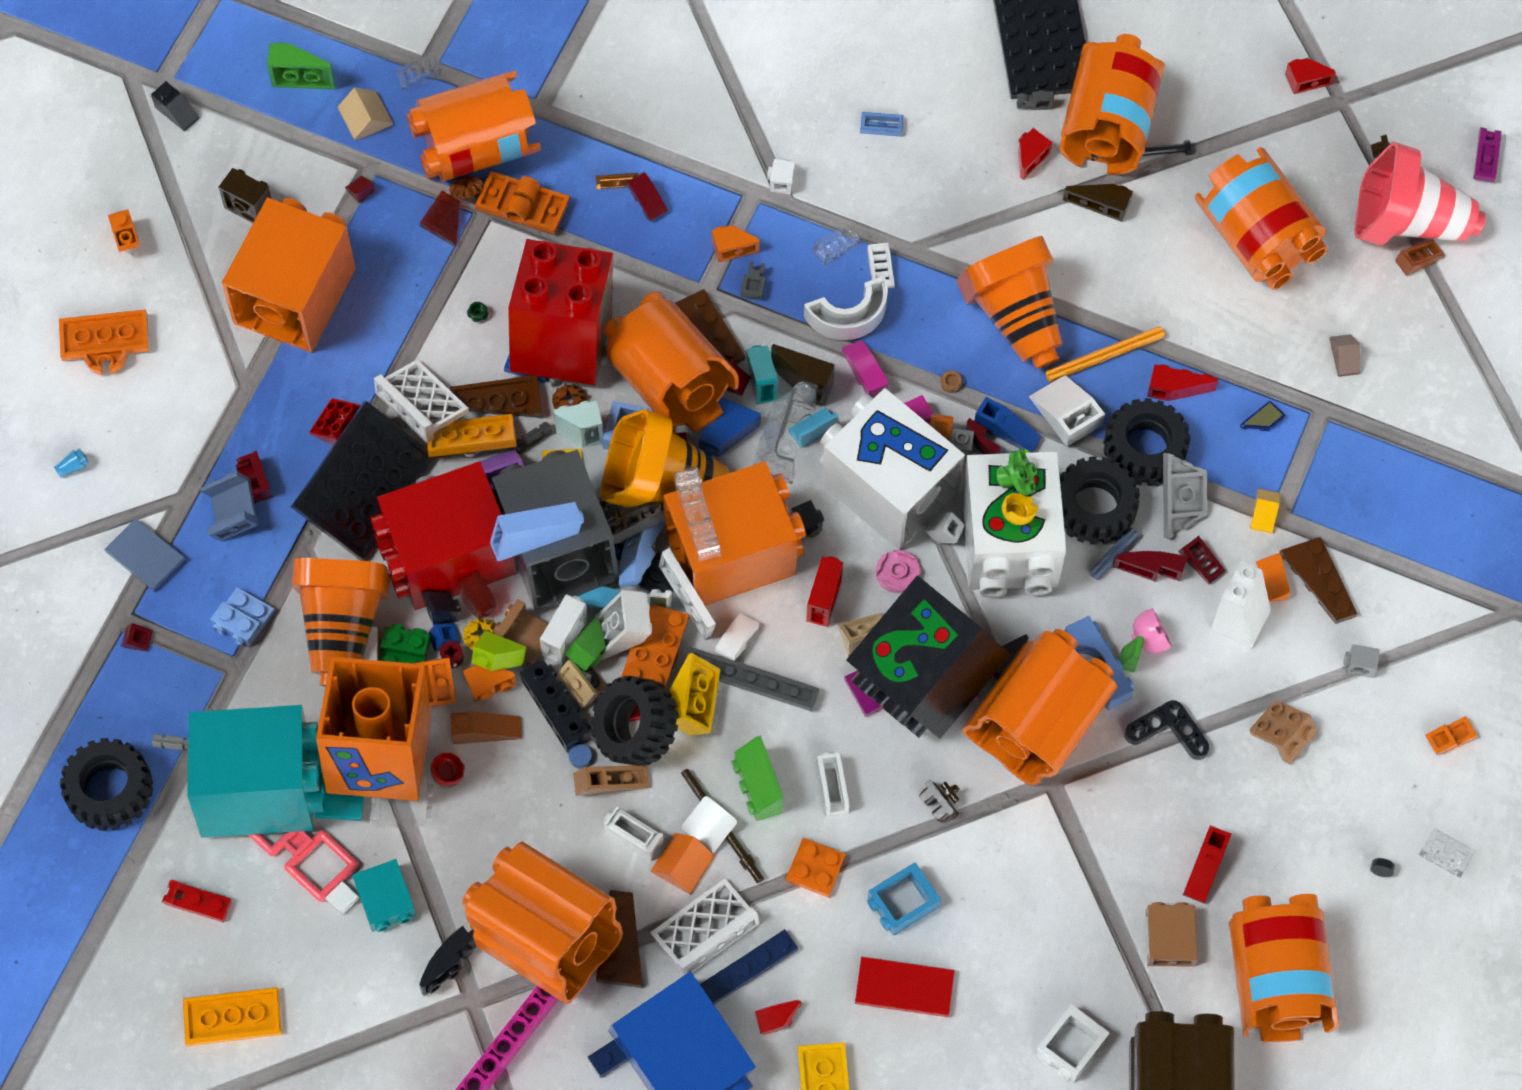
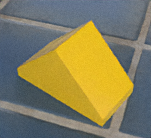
M1258 488L1250 526L1251 530L1272 534L1280 504V493Z

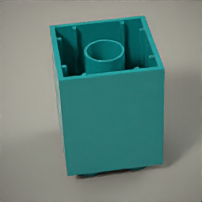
M302 705L189 712L187 797L201 838L313 830V813L325 811L323 784L319 785V771H322L316 741L318 723L317 721L306 722Z

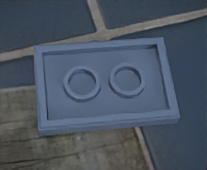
M136 518L104 549L109 556L154 592L185 561V558Z

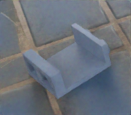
M237 471L230 472L225 477L213 480L208 485L200 488L202 493L211 497L216 524L208 527L209 536L219 541H224L258 525L249 477Z

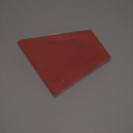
M441 191L419 226L455 247L457 243L460 201Z

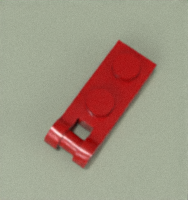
M175 880L169 881L167 886L169 888L168 893L163 896L161 901L163 904L224 923L232 903L231 898L191 887ZM178 892L183 894L181 900L176 899Z

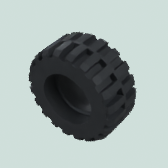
M1145 398L1141 402L1140 399L1132 400L1131 405L1125 403L1121 406L1120 410H1116L1112 414V418L1109 419L1103 442L1104 455L1109 458V462L1114 463V461L1121 463L1120 467L1122 469L1127 468L1131 472L1130 478L1135 477L1137 485L1142 486V483H1147L1148 486H1153L1156 481L1162 484L1163 453H1169L1181 460H1185L1189 449L1190 434L1188 433V424L1183 422L1184 417L1181 413L1178 412L1176 414L1173 406L1169 405L1167 407L1163 405L1164 401L1161 400L1153 402L1152 398ZM1136 430H1151L1163 438L1167 448L1158 454H1142L1130 446L1126 436Z
M1096 456L1089 457L1088 461H1085L1084 458L1077 460L1076 466L1071 463L1066 468V472L1061 473L1060 488L1064 529H1067L1066 534L1071 538L1076 536L1078 537L1077 541L1084 543V540L1090 541V545H1097V542L1100 541L1102 544H1108L1111 538L1114 541L1120 539L1122 533L1125 534L1134 523L1140 502V491L1136 487L1137 481L1135 477L1130 478L1131 472L1127 468L1122 469L1120 467L1121 463L1114 461V463L1109 462V458L1106 457L1098 460ZM1086 488H1100L1113 496L1117 506L1108 513L1094 514L1086 511L1079 505L1076 500V494Z
M634 676L619 677L614 679L612 683H609L604 688V692L598 695V702L594 704L592 710L594 711V716L591 717V724H593V729H591L592 736L596 738L594 742L598 749H601V753L609 758L610 761L635 766H647L662 758L661 755H665L670 749L668 746L673 744L675 737H673L674 733L678 730L676 719H679L678 711H675L677 705L675 700L671 698V692L660 682ZM638 704L640 724L635 735L631 737L629 720L633 709Z
M101 738L98 743L92 740L87 742L89 746L77 748V754L75 756L70 755L67 759L69 765L63 766L61 773L64 778L60 779L62 797L75 818L80 823L84 822L86 827L91 829L97 826L99 831H106L107 827H111L112 830H118L121 824L125 823L126 826L132 824L131 819L134 817L139 819L143 814L141 809L148 808L150 804L148 797L153 795V788L151 786L153 778L142 754L135 750L133 745L128 742L123 745L122 740L115 738L113 742H110L108 738ZM109 768L120 769L126 772L128 776L127 784L116 797L110 800L98 801L87 796V785L96 773Z

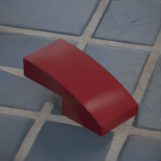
M645 172L626 182L635 201L639 202L647 220L651 221L668 211L657 189Z
M969 418L966 430L974 431V446L982 454H1000L1001 447L986 438L988 429Z

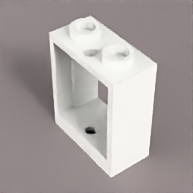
M566 594L540 638L542 656L561 666L567 658L565 652L578 638L588 622L586 604L581 598L577 596L571 597Z
M1071 1004L1038 1046L1036 1055H1038L1037 1058L1041 1063L1046 1066L1051 1065L1058 1070L1057 1074L1066 1081L1071 1080L1074 1083L1106 1042L1110 1032ZM1067 1021L1095 1041L1076 1068L1047 1048Z

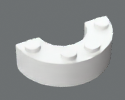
M885 276L865 282L864 299L853 308H836L829 304L825 297L804 304L805 320L816 332L835 340H854L869 334L880 324L886 311L888 288Z

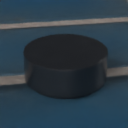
M1376 858L1372 860L1370 870L1377 876L1391 877L1394 874L1395 865L1388 859Z

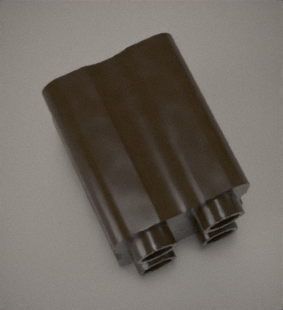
M1152 1011L1146 1013L1145 1021L1137 1023L1135 1036L1131 1037L1129 1041V1090H1235L1234 1027L1223 1025V1017L1217 1014H1198L1194 1016V1024L1174 1023V1014L1170 1012Z

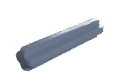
M1129 528L1090 569L1089 574L1096 580L1100 579L1115 563L1116 556L1123 554L1138 539L1139 533L1135 529Z

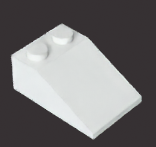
M621 590L595 616L599 619L606 645L600 653L603 656L601 660L641 644L652 634V623L649 617L650 605L647 602L646 593Z

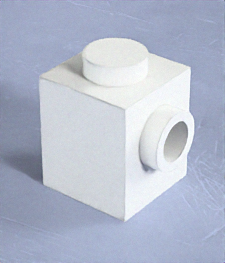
M774 159L773 167L768 168L767 179L770 180V192L791 194L795 162L787 159Z
M938 512L932 514L924 531L938 544L957 543L965 524L952 512Z

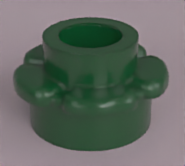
M473 302L467 310V316L473 322H481V320H485L488 317V308L482 302Z

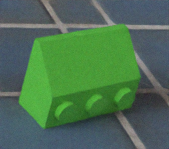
M760 735L734 752V760L731 761L735 774L739 773L742 780L739 781L741 792L748 796L749 801L746 804L749 814H754L756 821L783 813V795Z

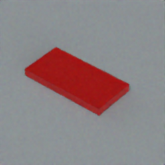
M861 957L855 1004L949 1017L955 970Z

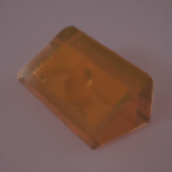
M638 173L596 175V189L628 187L626 182L636 177Z

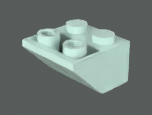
M597 400L592 402L583 401L573 406L564 405L553 410L557 434L582 448L603 443V424Z

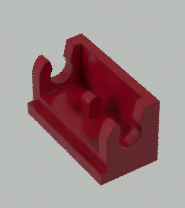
M257 450L236 459L237 471L250 479L254 503L272 498Z

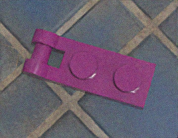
M1480 127L1473 179L1494 183L1502 131L1495 130L1492 132L1487 131V128Z

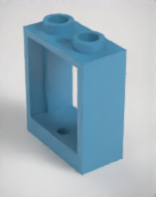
M914 862L868 890L867 903L873 912L877 911L881 918L879 920L886 931L890 930L892 935H895L939 908L941 899L919 866ZM909 877L926 903L900 919L895 920L879 895Z

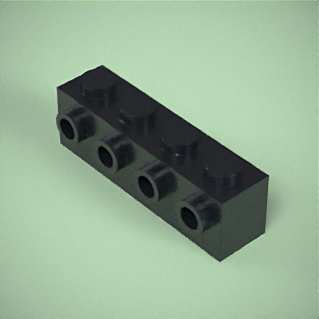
M544 659L520 672L521 681L566 753H568L573 746L584 744L590 740L591 727L586 719L582 720L579 716L580 710L574 700L570 702L567 694H569L563 682L558 683L556 680L557 674L551 664L547 665Z

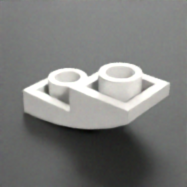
M740 613L718 642L715 652L734 661L746 649L747 641L759 629V622Z

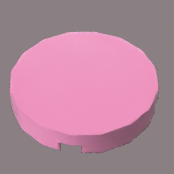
M898 549L885 553L877 563L876 576L878 582L889 592L903 593L917 575L920 577L921 569L917 562L918 560L914 555L904 550Z

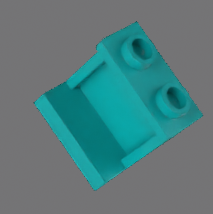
M397 859L352 875L372 932L385 931L390 928V925L407 923L413 919L412 917L416 916Z

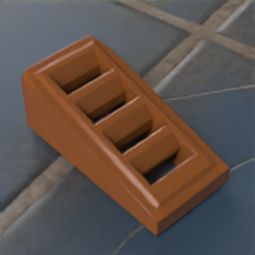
M1434 239L1401 250L1395 261L1407 276L1438 261L1445 254Z

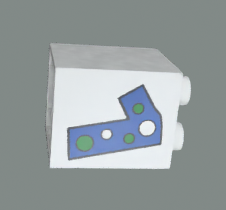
M884 388L874 399L869 394L864 395L851 411V415L854 418L844 428L836 423L826 431L820 442L824 446V453L819 463L823 466L822 485L895 548L901 550L928 524L933 513L940 512L959 493L965 454Z

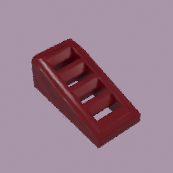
M1197 536L1178 551L1181 556L1188 557L1187 563L1207 584H1210L1226 571L1200 536ZM1195 547L1197 551L1192 553L1190 550ZM1202 554L1204 557L1198 561L1196 557ZM1208 561L1210 564L1203 568L1201 564ZM1214 567L1216 570L1209 575L1207 571Z

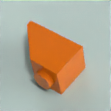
M733 225L727 227L720 226L711 230L712 244L718 262L759 253L760 251L759 238Z

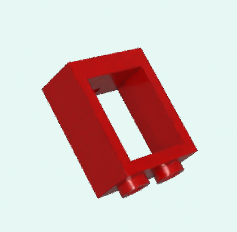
M821 557L807 603L806 622L824 627L829 625L843 576L844 562L836 557Z

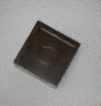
M232 168L218 186L224 208L251 223H254L266 198H271L269 186L266 182L255 180L246 175L245 171Z

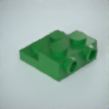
M392 624L391 627L385 626L378 661L400 663L426 661L431 644L430 634H427V631L421 628H414L413 631H408L399 624Z

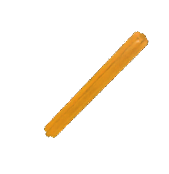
M1160 326L1048 369L1045 373L1046 378L1049 382L1056 381L1064 375L1074 374L1163 339L1165 333Z

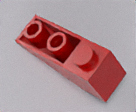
M1154 364L1147 397L1172 401L1213 392L1216 390L1219 378H1215L1210 374L1192 373L1187 369H1174L1164 364Z
M1211 825L1209 826L1183 896L1205 904L1232 835L1231 833Z

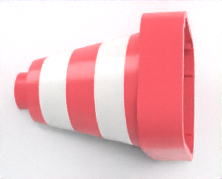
M1392 142L1369 165L1363 176L1359 190L1354 235L1357 239L1383 246L1393 236L1465 241L1470 235L1476 237L1481 233L1485 224L1486 214L1479 211L1478 201L1421 167L1420 150Z

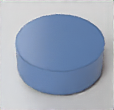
M578 744L570 749L569 761L572 766L581 769L591 763V750L586 745Z

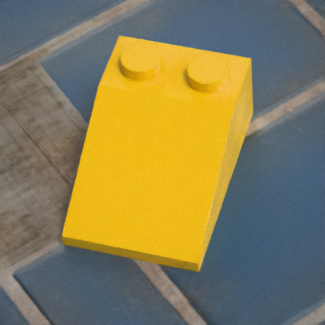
M693 653L688 654L669 690L672 694L671 698L675 700L677 705L675 711H678L679 719H676L678 730L689 736L711 733L720 669Z

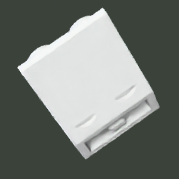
M1066 375L1029 396L1066 447L1103 426L1105 413L1093 397Z

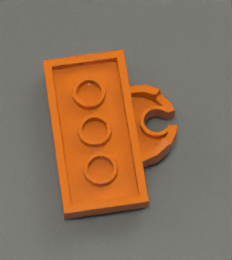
M146 309L59 319L60 357L62 361L84 359L88 369L97 375L103 376V370L100 365L105 361L111 362L109 370L111 374H114L122 369L127 361L128 354L149 352Z

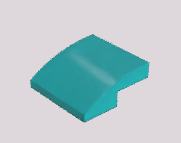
M320 772L319 785L323 784L325 811L315 813V818L361 821L364 796L326 793L323 773Z

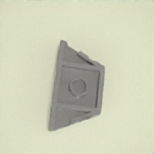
M1163 453L1164 538L1171 539L1174 537L1173 534L1181 529L1188 528L1194 521L1200 520L1207 515V471L1169 453Z

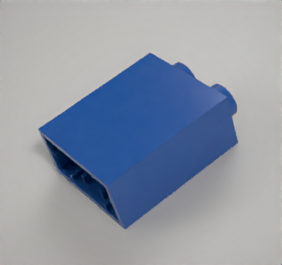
M691 971L610 1026L608 1032L648 1090H749L753 1087L747 1075L756 1068L755 1064Z

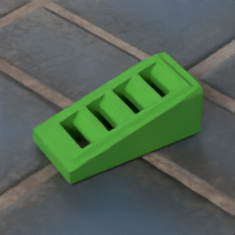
M1143 636L1136 637L1122 648L1119 661L1122 664L1123 670L1135 671L1144 641Z

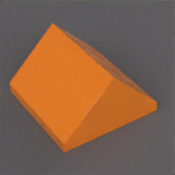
M674 833L651 869V873L691 895L713 860L714 855L694 836Z

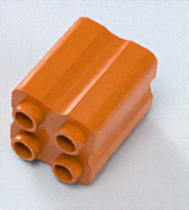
M1055 629L1054 632L1044 631L1037 636L1034 642L1028 641L1022 645L962 729V732L969 740L996 758L1022 782L1031 786L1040 783L1044 777H1052L1059 772L1117 689V684L1111 678L1114 674L1112 668L1098 658H1091L1089 662L1085 660L1075 650L1078 646L1075 638L1061 629Z
M523 841L516 844L513 849L505 847L498 853L493 862L492 869L495 873L483 884L480 882L473 883L463 897L462 904L466 907L465 915L468 923H470V928L474 930L473 938L478 948L558 1000L569 1004L585 987L594 971L608 959L622 939L621 923L615 918L617 909L615 900Z

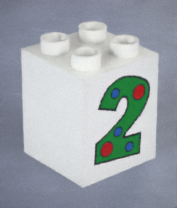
M1057 452L1025 453L1029 462H1033L1037 469V474L1034 475L1035 492L1025 496L1032 497L1034 505L1039 507L1033 520L1025 525L1010 523L1002 513V504L1005 497L1011 493H1019L1015 486L1009 490V488L1001 487L997 480V470L1000 468V465H1008L1010 453L967 455L961 500L963 523L965 524L964 538L969 590H980V594L984 597H999L1006 594L1007 589L1025 588L1026 594L1039 596L1051 592L1052 587H1058L1066 554Z

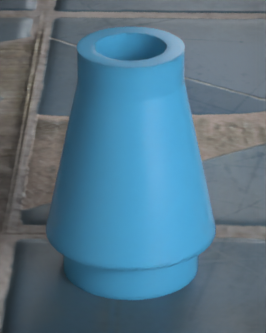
M80 448L76 451L73 449L54 468L62 478L67 474L86 468L85 465L89 464V461Z

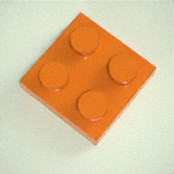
M802 838L787 874L786 882L829 898L846 854Z

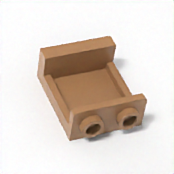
M1154 902L1148 905L1145 911L1149 948L1147 966L1194 967L1197 962L1195 905H1188L1185 902L1175 903L1174 905Z

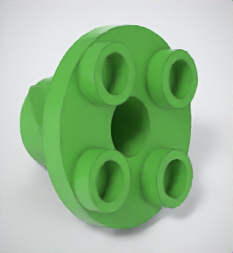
M1023 449L1012 451L1009 455L1008 465H1000V468L997 470L998 483L1001 487L1009 488V490L1015 486L1021 495L1035 492L1034 475L1037 474L1035 464L1029 462Z

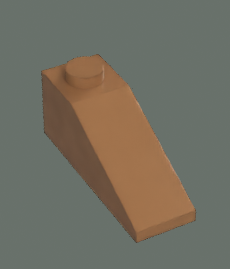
M647 766L584 767L573 773L576 796L599 795L650 787Z

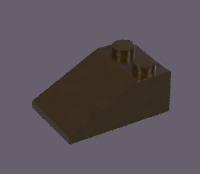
M773 344L771 347V358L776 373L803 399L814 405L820 404L825 406L834 384L835 364Z

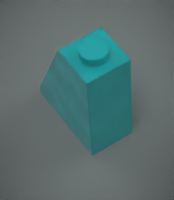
M756 345L746 349V360L756 405L778 401V377L768 345Z

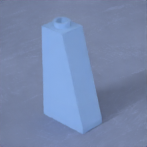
M572 502L497 516L490 541L497 561L579 534L581 524L584 522L583 513L581 510H578L576 503Z

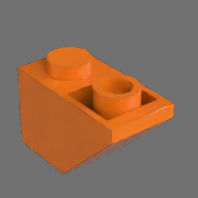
M129 209L109 214L108 218L119 253L140 247Z
M475 665L463 670L465 682L474 702L488 700L493 694L500 691L507 692L517 685L514 672L505 669L490 671Z

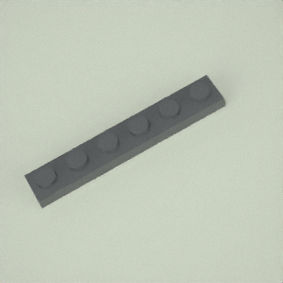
M690 647L688 654L693 653L720 669L719 682L812 712L819 688Z

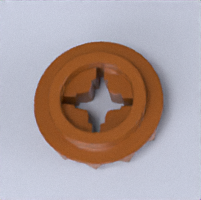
M471 176L454 180V183L450 184V195L459 199L474 197L483 189L482 180H479L478 177L472 178Z
M564 384L562 387L557 388L552 396L553 407L558 409L564 405L571 406L568 400H566L568 393L573 398L572 406L587 401V395L582 387L580 388L575 384Z

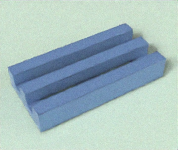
M862 112L860 134L902 137L904 115ZM865 119H866V120H879V121H878V122L865 121ZM886 121L899 122V123H887Z

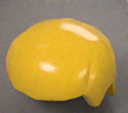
M1011 493L1003 501L1002 513L1010 523L1025 525L1033 520L1039 507L1034 505L1032 497H1027L1020 493Z

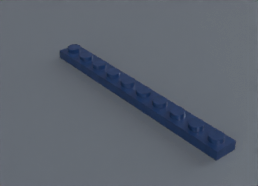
M784 929L700 985L715 1005L798 951V947ZM612 1040L588 1056L589 1062L600 1078L628 1061L615 1040Z

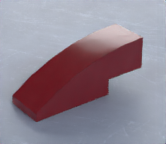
M1161 551L1128 552L1116 556L1113 568L1156 582L1158 574L1180 582L1188 557Z

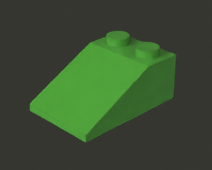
M283 42L270 43L267 66L272 87L335 90L331 63L292 44Z

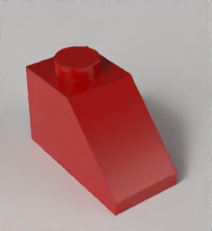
M1309 58L1295 59L1289 62L1285 72L1293 94L1332 85L1336 75L1334 69Z
M1032 128L1028 133H1023L1018 140L1020 178L1023 180L1051 153L1053 142L1035 128Z

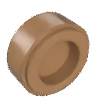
M953 370L946 371L941 376V388L947 393L958 392L962 387V376Z

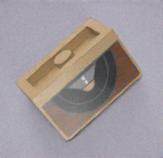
M571 659L557 673V677L563 682L582 709L588 708L601 692H604V688L607 686L592 665L584 671Z

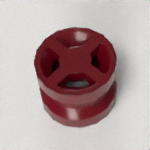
M449 641L440 648L441 658L450 657L451 669L462 665L464 655L459 643Z

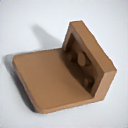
M517 599L514 605H509L505 612L506 617L502 623H497L493 634L527 646L524 662L533 665L542 654L540 638L548 623L526 611V604Z
M1280 701L1273 702L1250 728L1252 736L1276 746L1282 760L1288 764H1291L1300 755L1301 751L1318 733L1311 715Z

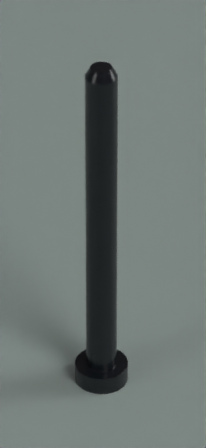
M1184 140L1183 144L1145 147L1142 156L1185 152V155H1190L1191 143L1190 140ZM1091 154V157L1094 158V159H1090V160H1091V161H1095V159L1106 158V157H1099V156H1096V155Z

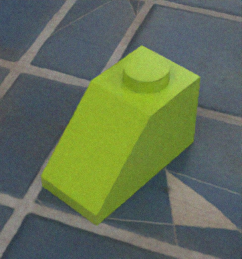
M485 630L474 645L471 663L490 671L522 666L527 646Z

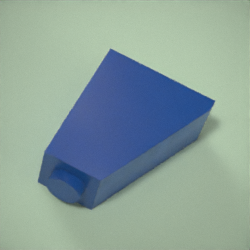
M722 397L718 403L724 413L704 428L699 438V449L710 456H721L759 427L761 413Z

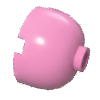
M1153 608L1145 610L1136 617L1133 623L1134 634L1131 635V638L1133 640L1138 636H1143L1142 648L1145 652L1159 654L1172 648L1169 637Z

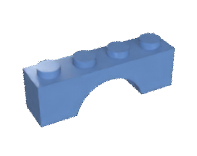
M1087 616L1066 626L1064 631L1073 636L1078 643L1075 649L1078 654H1087L1098 658L1108 664L1114 672L1111 678L1117 684V689L1106 703V709L1109 710L1130 700L1134 692V685L1129 677L1126 678L1122 672L1123 667L1119 659L1113 657L1109 642L1103 640L1100 635L1101 631L1097 622H1093L1090 616Z

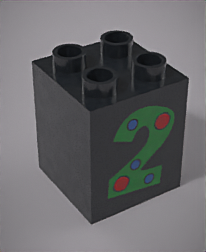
M917 575L846 661L859 671L851 682L882 706L899 723L918 738L928 729L941 739L1011 654L982 627Z

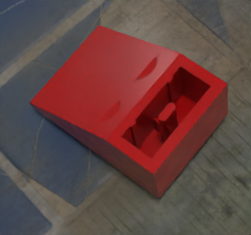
M331 398L310 430V435L334 445L361 405Z

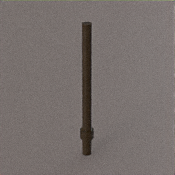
M683 770L681 775L701 802L707 796L690 770ZM730 831L726 840L739 857V863L744 870H748L757 884L762 882L764 877L756 867V861L751 854H747L733 832Z

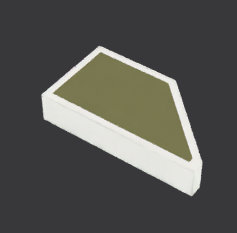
M652 589L648 596L649 603L672 609V592L666 590L665 593H661L659 589Z

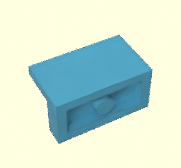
M825 407L790 427L789 433L798 446L803 448L822 437L831 426L838 423L837 413L831 415Z

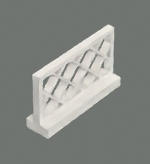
M418 360L411 362L385 378L381 374L374 378L376 394L426 443L434 439L433 433L469 413V408ZM416 368L421 372L420 375H409V372ZM395 380L403 381L402 386L392 385L391 383ZM407 381H418V387L406 386ZM422 382H432L433 388L421 387ZM412 392L416 393L415 398H408L404 396V393ZM420 393L431 394V398H419ZM435 394L445 395L446 400L434 399ZM417 404L429 405L428 410H418ZM433 405L444 406V410L432 411ZM448 406L459 408L456 412H447ZM430 417H442L435 424L430 421Z
M724 878L650 933L684 976L690 971L694 973L758 926L760 922L758 913L748 906ZM724 887L729 891V900L716 899L717 892ZM702 903H710V913L697 912L698 906ZM715 904L728 905L726 915L714 914ZM731 905L741 906L745 910L739 916L730 915ZM683 917H693L691 927L679 926L680 919ZM696 918H708V928H696ZM713 919L725 920V926L720 930L711 929ZM665 930L674 931L672 941L662 940L659 934ZM678 931L690 932L689 942L676 941ZM694 933L707 934L706 940L702 943H692ZM675 946L688 947L687 954L678 959L674 954Z

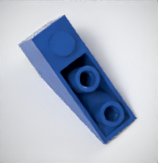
M985 397L975 413L974 421L988 429V433L1019 449H1026L1033 453L1042 438L1040 434L1006 406L988 397Z

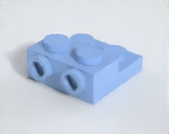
M236 587L226 603L222 602L210 618L212 628L221 635L225 633L231 636V639L238 645L242 646L245 644L251 647L275 613L273 607Z

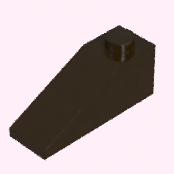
M1116 184L1066 186L1063 200L1122 222L1131 203L1133 191L1125 186H1118Z

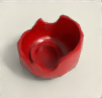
M453 753L439 754L430 765V775L434 782L442 787H452L458 784L464 777L465 765Z

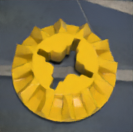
M478 617L474 621H469L463 632L464 643L473 651L474 645L479 640V636H475V634H478L479 628L483 630V633L485 630L493 633L496 624L488 618L480 619Z

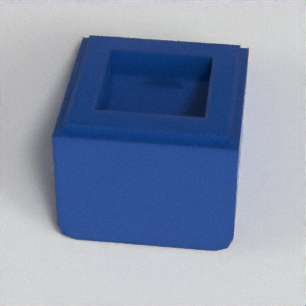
M455 623L435 624L429 630L434 651L440 650L442 645L449 641L461 643Z

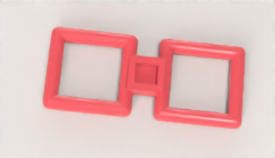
M320 830L312 839L304 831L286 832L273 845L261 834L248 835L270 856H275L285 847L293 857L285 863L284 869L319 902H323L328 894L359 867V862L324 830ZM323 841L347 866L320 890L296 866Z

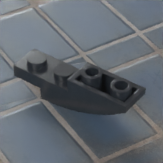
M461 926L434 953L419 983L423 996L436 992L443 982L448 979H454L462 969L460 959H466L477 948L473 938V929L467 932Z

